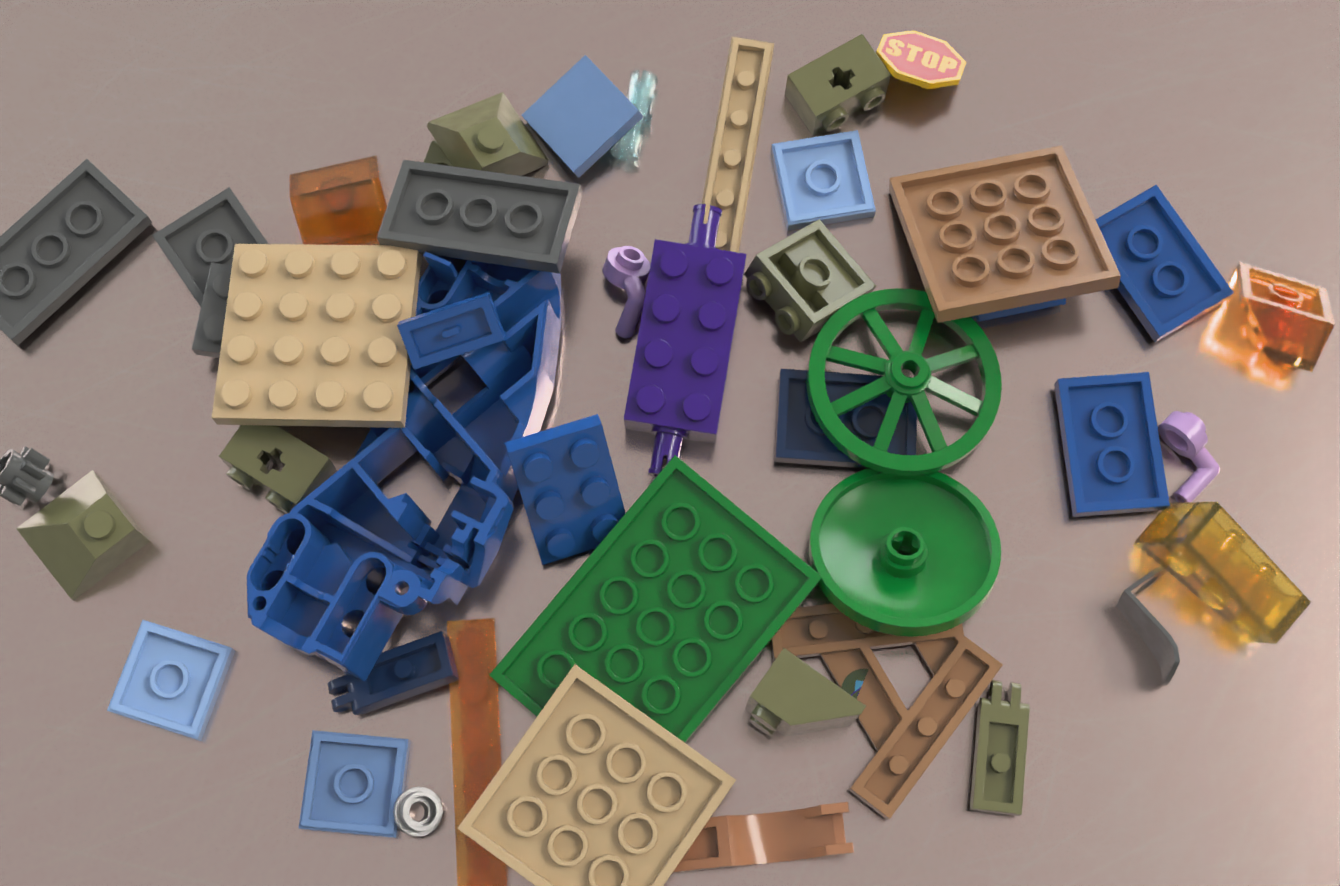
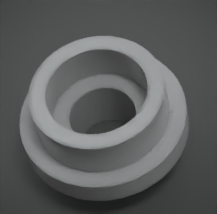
M413 787L404 791L397 798L393 809V816L396 825L403 833L413 837H421L432 833L439 826L443 816V807L441 800L432 790L425 787ZM415 802L421 804L424 808V816L418 822L414 821L409 813L410 807Z

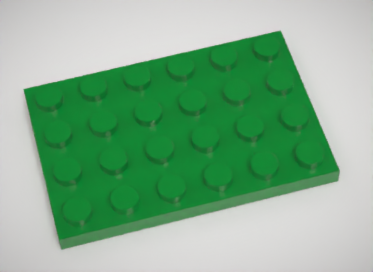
M674 455L489 676L537 717L575 664L686 743L818 585L822 576Z

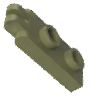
M992 680L989 687V698H980L978 704L970 810L1020 816L1022 815L1030 706L1027 703H1021V683L1010 682L1008 701L1001 700L1002 681Z

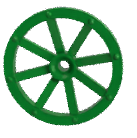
M903 288L884 289L870 292L851 300L836 311L824 324L815 340L808 360L806 373L808 399L815 419L822 431L849 458L865 467L886 474L898 476L925 475L938 472L958 463L968 456L983 440L995 420L1001 401L1002 380L996 353L984 331L971 317L943 322L953 329L967 346L927 359L922 356L933 319L936 318L928 295L924 291ZM901 309L920 312L908 351L902 350L878 311ZM862 318L889 360L832 346V344L845 328ZM976 360L982 381V398L979 400L931 376V374ZM826 361L882 375L881 378L830 403L825 384ZM901 370L911 371L914 377L904 376ZM925 391L976 416L971 428L960 439L947 446ZM886 393L891 399L872 447L856 437L838 417ZM905 403H912L932 453L899 455L887 452Z

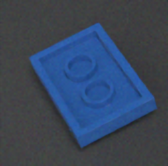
M1157 184L1095 219L1121 275L1117 289L1155 343L1227 301L1234 294L1231 287Z
M1149 372L1057 379L1054 387L1073 517L1166 510L1170 503Z
M598 414L505 442L542 565L597 548L625 515L626 512L606 437Z

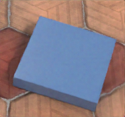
M586 55L521 115L578 178L644 117Z
M312 730L299 829L398 839L399 828L394 820L393 809L397 798L405 789L411 741L401 738Z

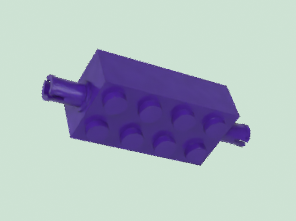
M706 204L693 206V218L688 243L682 244L657 239L654 241L624 414L625 429L655 435L650 469H648V475L657 477L662 471L665 459L668 464L674 455L680 458L683 440L689 439L716 444L745 270L746 254L715 248L722 209L710 205L708 222L704 224Z

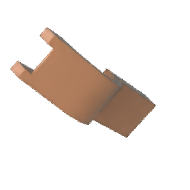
M849 803L823 804L804 809L773 813L710 817L673 873L788 862L855 853L853 842L846 843L843 813L850 812Z

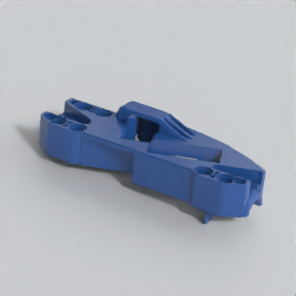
M425 251L423 256L429 265L419 280L416 316L490 292L505 333V340L415 370L411 363L405 428L369 427L370 431L355 457L293 507L290 513L279 517L267 533L266 541L247 573L248 618L251 619L253 626L306 655H317L336 665L342 671L365 681L403 614H417L423 610L427 602L440 604L447 600L458 605L468 586L475 588L481 584L501 546L514 509L512 500L518 489L505 442L540 432L554 389L561 332V274L437 256ZM463 357L486 387L455 413L451 414L427 386ZM416 451H419L443 481L450 475L461 483L457 494L436 531L429 526L431 520L407 493L389 499L377 485Z

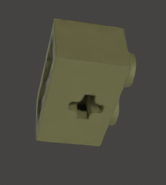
M861 34L788 74L785 96L813 136L824 129L827 131L837 129L847 121L849 115L861 108L867 111L879 105L886 97L891 74L867 39Z
M240 425L219 455L222 461L230 468L226 473L229 478L250 490L253 484L268 492L264 499L287 514L337 470L327 456L278 426ZM271 462L276 465L284 464L280 472L276 469L270 471L267 469Z

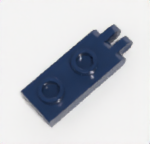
M440 631L382 652L365 681L344 672V676L329 681L327 686L331 695H338L348 691L347 694L331 700L333 712H344L352 709L354 715H362L458 681L459 676L449 636Z

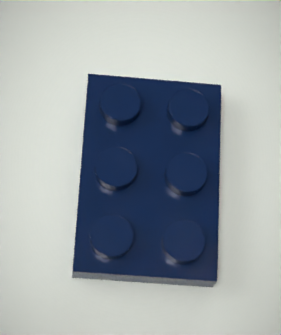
M780 369L774 462L868 468L841 452L820 428L808 399L806 386L807 370ZM825 372V384L830 403L881 378L882 375ZM885 393L838 418L856 437L873 447L891 398ZM909 402L903 406L887 452L899 455H916L917 415L912 403Z

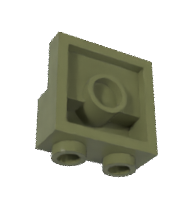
M820 219L756 254L744 273V276L747 278L746 284L750 294L757 300L765 299L775 311V321L779 329L787 335L794 334L800 343L821 331L829 318L842 306L855 298L872 292L876 287Z

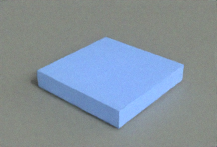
M858 130L771 144L770 151L787 231L803 229L819 219L824 225L875 216L876 209Z
M142 620L107 711L202 741L235 650L216 642Z

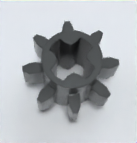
M26 446L23 447L20 453L9 449L0 458V496L18 506H22L25 499L33 503L38 502L49 489L54 477L52 472L45 469L50 459Z

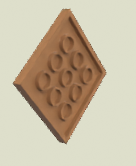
M1062 145L889 179V192L937 323L1119 287L1120 272Z

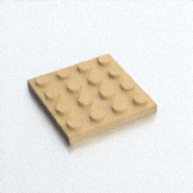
M235 244L211 417L217 425L405 428L411 361L397 325L399 321L416 316L422 253H419L418 250L391 245Z
M574 664L457 829L535 886H664L736 779Z

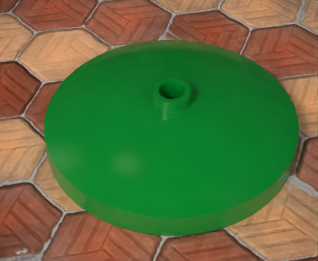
M868 468L854 473L839 482L826 494L819 504L811 526L809 559L811 568L822 576L818 586L824 595L840 612L851 620L885 634L908 637L927 636L944 632L960 625L983 606L991 594L999 572L1001 542L999 532L990 512L973 492L957 480L940 472L917 476H898Z

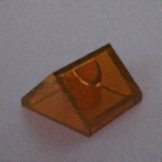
M377 155L290 175L289 197L303 244L371 245L379 243L377 235L388 202Z

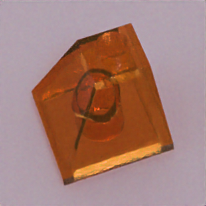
M1239 262L1236 268L1240 305L1266 357L1271 359L1275 365L1286 370L1295 371L1300 368L1313 372L1335 325L1327 289Z

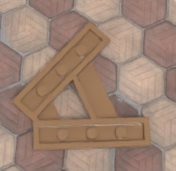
M833 604L799 607L771 640L773 661L776 660L783 648L798 658L821 656L838 686L850 695L855 691L856 680L864 681L861 689L852 696L866 706L858 720L877 752L849 788V791L886 820L892 817L1003 666L1002 663L964 636L962 623L947 631L927 636H896L874 631L860 625L840 612ZM912 644L918 649L933 677L908 710L871 649Z

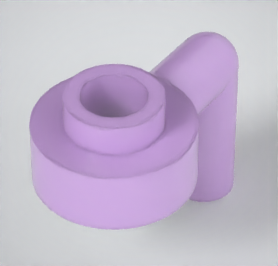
M632 246L611 249L602 268L605 278L613 285L625 289L628 296L615 332L623 338L632 337L641 316L646 293L643 286L650 270L648 259L639 249Z
M1173 411L1159 425L1158 431L1163 441L1173 451L1181 456L1190 458L1198 468L1173 494L1179 504L1188 507L1219 474L1220 467L1204 447L1208 442V437L1203 421L1193 413Z

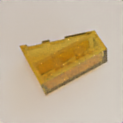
M1217 501L1170 503V506L1166 510H1162L1134 542L1229 623L1231 630L1248 643L1277 644L1311 603Z

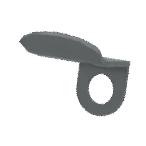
M1159 566L1126 588L1116 606L1155 656L1161 668V683L1167 686L1180 663L1178 646L1171 634L1137 598V596L1150 588L1165 574L1166 569L1163 566Z

